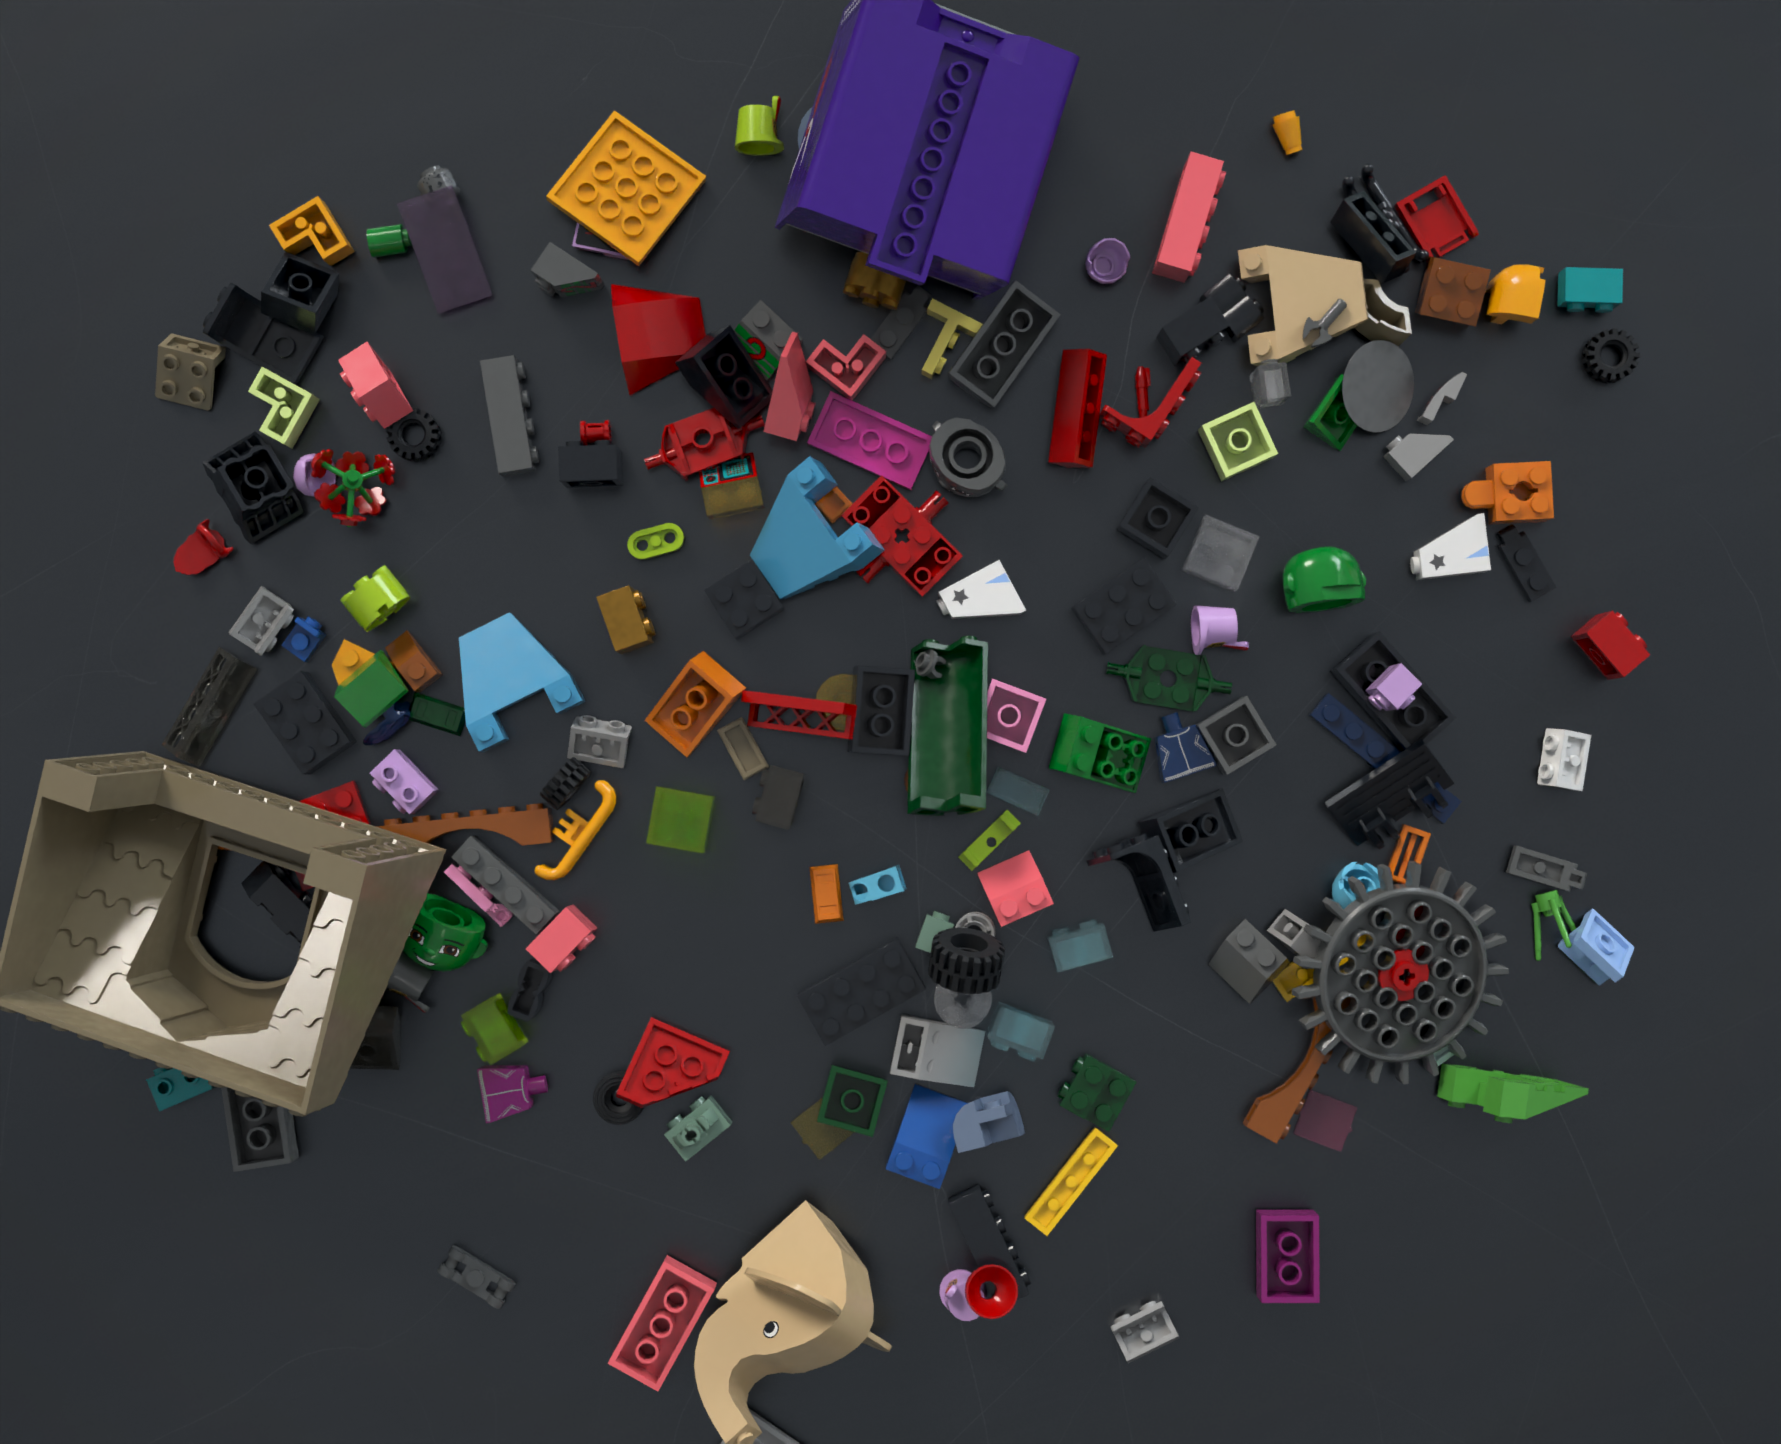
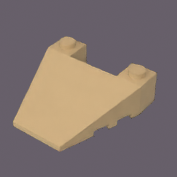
M1268 245L1238 250L1241 279L1249 283L1270 280L1275 331L1248 335L1251 364L1258 367L1288 363L1296 359L1300 354L1316 348H1311V345L1320 337L1319 332L1321 329L1310 331L1308 336L1302 340L1305 322L1308 317L1313 321L1320 320L1338 299H1343L1347 307L1328 327L1329 335L1337 337L1368 320L1361 262Z

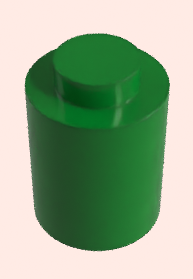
M402 224L367 229L368 247L373 258L406 253L407 246L412 245L409 229H404Z

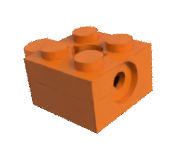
M1551 461L1492 464L1485 468L1486 480L1472 481L1464 486L1461 498L1466 507L1471 509L1488 508V525L1546 522L1554 518Z

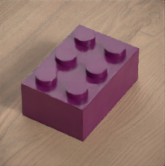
M1256 1210V1296L1261 1303H1320L1319 1215L1314 1210Z

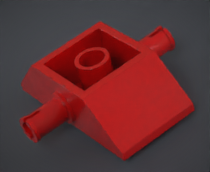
M881 475L841 515L851 527L856 522L868 527L885 550L863 569L855 571L861 577L870 569L863 577L867 584L887 566L923 597L963 557L932 525L931 520L949 504L943 497L934 505L941 498V494L937 490L920 508H914ZM898 531L901 533L906 531L908 533L907 539L909 541L907 543L904 541L897 543L895 541Z

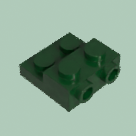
M1085 1053L1083 1058L1078 1057L1071 1069V1072L1074 1073L1069 1083L1064 1082L1057 1094V1097L1060 1098L1058 1103L1068 1111L1109 1132L1137 1082Z

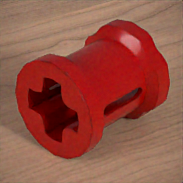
M605 420L604 423L580 421V439L583 445L587 446L588 443H594L597 440H611L610 420Z

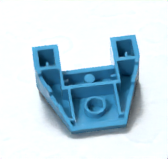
M811 456L787 475L750 553V557L781 600L814 588L815 585L827 580L837 579L840 575L850 571L855 572L863 569L885 551L871 530L858 522L838 537L815 503L838 484L823 463Z
M510 612L459 637L466 727L479 752H486L510 740L497 715L498 712L542 690H545L555 712L558 714H562L586 702L574 676Z

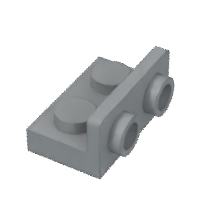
M590 715L576 716L570 730L567 758L575 757L580 761L624 768L632 726L625 725L623 722L616 720L609 722L597 720Z

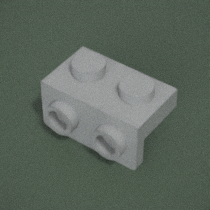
M261 586L228 633L262 656L265 651L269 652L274 647L277 641L275 636L281 627L285 629L290 624L294 616L292 614L294 609L289 603Z
M1155 1301L1146 1303L1140 1308V1312L1132 1316L1130 1314L1122 1315L1114 1320V1325L1110 1326L1128 1363L1179 1339V1335L1162 1301L1157 1304Z

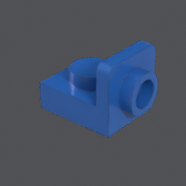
M308 616L305 620L304 618L297 617L294 621L297 624L281 646L302 661L308 662L326 634L320 630L322 625Z

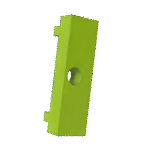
M1008 810L1004 811L958 858L973 871L1021 823ZM990 837L996 840V844L993 847H989L986 843Z

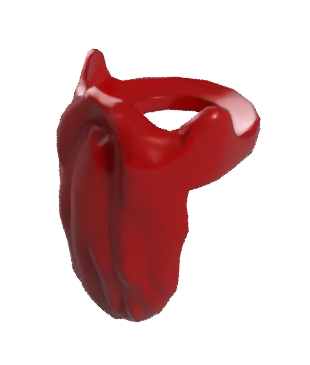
M206 519L197 525L196 531L188 536L187 540L177 549L173 561L175 571L186 575L198 574L206 567L213 565L219 558L226 557L234 548H226L224 546V538L218 531L208 527L210 520Z

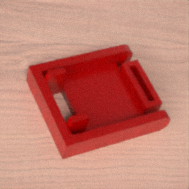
M1446 175L1394 205L1395 210L1418 246L1422 250H1427L1431 257H1434L1431 249L1435 256L1439 258L1469 241L1464 232L1465 230L1471 238L1479 235L1476 226ZM1433 190L1438 200L1417 211L1418 208L1414 201Z

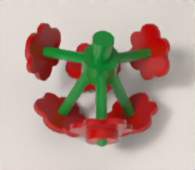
M322 450L314 456L311 462L312 477L322 478L328 470L342 478L340 486L335 484L329 486L327 483H322L320 488L314 492V497L320 502V507L323 510L329 509L334 513L332 518L339 519L341 525H346L350 528L351 526H358V522L366 521V517L353 515L354 505L363 516L368 513L372 516L380 513L381 506L386 503L382 489L380 487H374L371 490L368 488L364 489L362 482L364 479L379 475L382 483L387 485L394 483L393 475L395 474V468L386 455H375L376 462L373 464L374 470L369 471V465L365 463L366 457L362 452H355L353 454L349 451L345 452L343 458L337 460L336 468L331 465L333 450ZM344 490H347V514H336L341 511L342 505L345 503V498L341 494ZM359 491L361 496L354 500L355 492Z

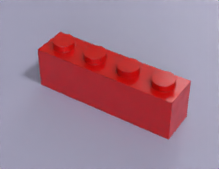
M1092 349L1063 350L1048 463L1066 468H1093L1107 354Z

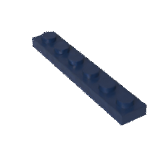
M1329 693L1324 696L1309 715L1374 769L1401 753ZM1436 782L1434 784L1448 802V806L1444 809L1442 806H1439L1432 793L1423 799L1433 810V817L1441 824H1444L1462 801L1447 789L1444 790Z

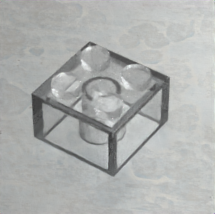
M1205 515L1200 522L1181 571L1235 592L1241 584L1260 536Z

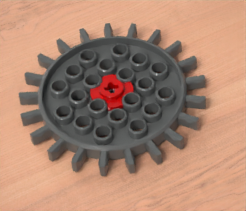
M1415 861L1408 862L1405 884H1393L1390 867L1384 864L1377 865L1380 888L1368 893L1364 884L1359 879L1351 876L1348 878V883L1356 900L1343 909L1339 903L1325 897L1322 900L1328 911L1336 916L1326 932L1317 926L1307 924L1303 929L1312 938L1320 940L1321 943L1316 957L1301 955L1294 956L1293 962L1300 967L1314 969L1313 984L1293 988L1292 995L1298 999L1315 997L1318 1010L1304 1016L1299 1022L1301 1026L1309 1030L1325 1021L1331 1031L1314 1046L1324 1056L1340 1041L1349 1046L1337 1066L1347 1074L1350 1073L1362 1054L1370 1058L1365 1078L1372 1083L1378 1084L1384 1062H1395L1396 1080L1402 1084H1409V1061L1421 1058L1423 1066L1428 1073L1433 1076L1439 1075L1434 1053L1448 1046L1451 1053L1463 1060L1466 1057L1465 1051L1455 1038L1467 1026L1472 1031L1482 1035H1486L1488 1032L1487 1028L1480 1021L1473 1019L1480 1002L1491 1006H1501L1503 1000L1496 995L1484 992L1487 976L1509 974V968L1499 963L1488 964L1486 950L1506 943L1507 940L1504 935L1498 932L1482 937L1478 928L1480 924L1492 917L1496 911L1485 904L1472 914H1469L1463 906L1472 897L1477 888L1466 881L1452 898L1444 895L1443 892L1452 872L1442 867L1438 868L1430 888L1419 885L1422 865ZM1422 906L1423 911L1421 915L1414 918V911L1417 907ZM1384 911L1383 921L1376 924V916ZM1442 922L1441 932L1434 935L1436 925ZM1404 928V936L1396 941L1397 932ZM1366 934L1365 943L1358 947L1357 941L1359 937ZM1462 939L1461 948L1454 952L1455 943ZM1424 945V953L1416 958L1417 949ZM1386 951L1385 960L1378 964V956ZM1348 957L1347 966L1339 970L1340 961ZM1444 962L1443 971L1436 974L1437 966ZM1368 974L1367 983L1360 986L1359 981L1361 977ZM1464 979L1463 987L1456 991V984L1459 980ZM1426 985V992L1418 997V990L1421 986ZM1388 991V998L1380 1003L1381 994ZM1350 997L1349 1005L1341 1009L1342 1001ZM1446 1001L1444 1011L1438 1013L1439 1005ZM1408 1007L1407 1016L1400 1019L1401 1011ZM1366 1014H1370L1369 1022L1361 1025L1362 1018ZM1428 1024L1427 1032L1420 1036V1029ZM1390 1030V1037L1382 1042V1035Z

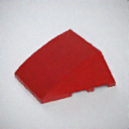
M611 284L612 307L621 361L630 396L637 393L640 389L660 381L661 378L679 370L675 362L706 336L699 297Z

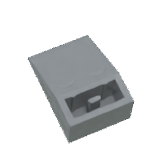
M901 1014L890 1074L918 1080L974 1087L985 1031Z

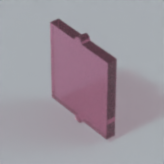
M1309 1090L1304 1106L1299 1112L1300 1116L1293 1134L1341 1152L1347 1134L1352 1131L1350 1126L1357 1107Z

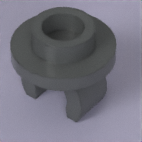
M932 649L921 652L915 661L916 673L922 677L927 676L930 679L941 678L942 674L935 670V665H944L946 660L943 657L937 656V652Z

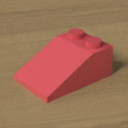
M792 332L780 356L763 432L797 441L800 432L807 431L816 403L811 402L813 387L798 333Z

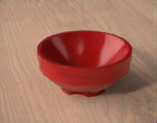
M994 1264L981 1266L974 1270L967 1279L965 1285L966 1301L972 1311L983 1318L997 1319L1003 1317L1012 1310L1017 1301L1018 1285L1012 1273L1002 1266ZM986 1281H991L995 1285V1294L989 1299H984L980 1294V1287Z

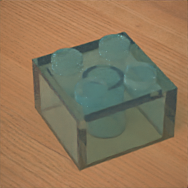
M998 1002L986 1034L988 1039L991 1040V1046L1003 1051H1008L1009 1047L1018 1050L1017 1053H1019L1020 1057L1035 1062L1036 1057L1044 1058L1055 1026L1050 1020Z

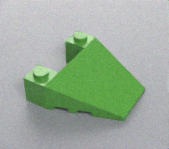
M1442 1063L1437 1097L1448 1100V1106L1465 1108L1466 1103L1483 1106V1112L1495 1115V1121L1512 1123L1513 1118L1525 1120L1588 1094L1589 1088L1557 1079L1524 1074L1514 1075L1504 1073L1503 1071H1486L1476 1067Z

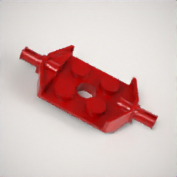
M711 408L666 425L662 434L659 454L644 458L648 470L662 464H667L674 472L687 481L688 475L739 456L743 460L747 445V434L755 429L765 427V424L760 415L750 419L744 426L737 429L715 408ZM701 433H708L711 436L710 441L705 445H698L695 442L696 437Z

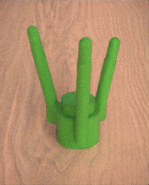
M1558 890L1535 895L1537 902L1531 904L1534 912L1535 956L1537 961H1541L1540 912H1543L1544 917L1554 915L1566 947L1571 948L1572 946L1560 913H1562L1571 932L1576 927L1564 905L1562 895L1559 896Z

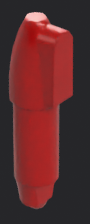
M1143 366L1137 368L1135 375L1137 406L1140 418L1146 417L1147 411H1149L1148 388L1151 386L1150 369Z

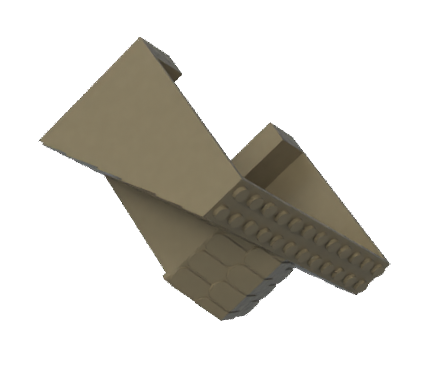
M145 751L45 760L0 951V1010L24 1014L27 1020L33 1022L44 1021L51 1024V1028L55 1030L72 1031L77 1033V1037L80 1039L100 1041L105 1048L125 1050L133 1058L150 1059L155 1061V1065L166 1069L175 1068L181 1070V1074L186 1077H200L208 1080V1084L219 1088L228 1087L234 1089L235 1094L239 1096H253L262 1099L261 1102L264 1105L271 1107L281 1106L289 1109L288 1112L292 1115L307 1116L309 1113L320 1111L322 1108L335 1103L447 849ZM218 846L305 874L303 884L315 887L297 964L292 975L281 980L267 982L245 979L224 969L202 946L197 933L200 921L203 919L202 912L214 863L217 862Z

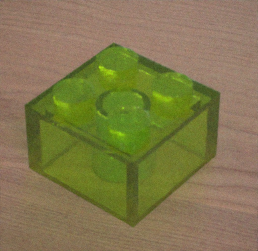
M656 786L646 843L706 853L716 796Z
M500 993L461 1015L464 1020L461 1022L465 1033L469 1037H474L478 1044L476 1047L478 1055L484 1062L488 1061L490 1066L529 1042L515 1017L508 1015V1005Z

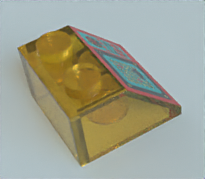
M753 452L746 453L743 460L739 456L699 471L702 495L709 520L765 508Z

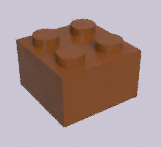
M1429 256L1415 313L1476 326L1491 270Z

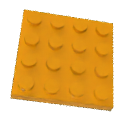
M614 110L546 195V200L633 263L640 266L705 183L706 175Z

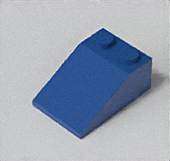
M915 1084L886 1161L885 1169L940 1189L956 1144L953 1134V1123L956 1114L968 1103Z

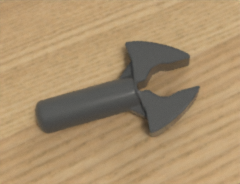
M1338 299L1318 321H1313L1308 317L1303 328L1302 340L1308 336L1310 331L1320 328V337L1315 340L1311 348L1331 341L1333 337L1328 334V327L1347 307L1346 302L1343 299Z

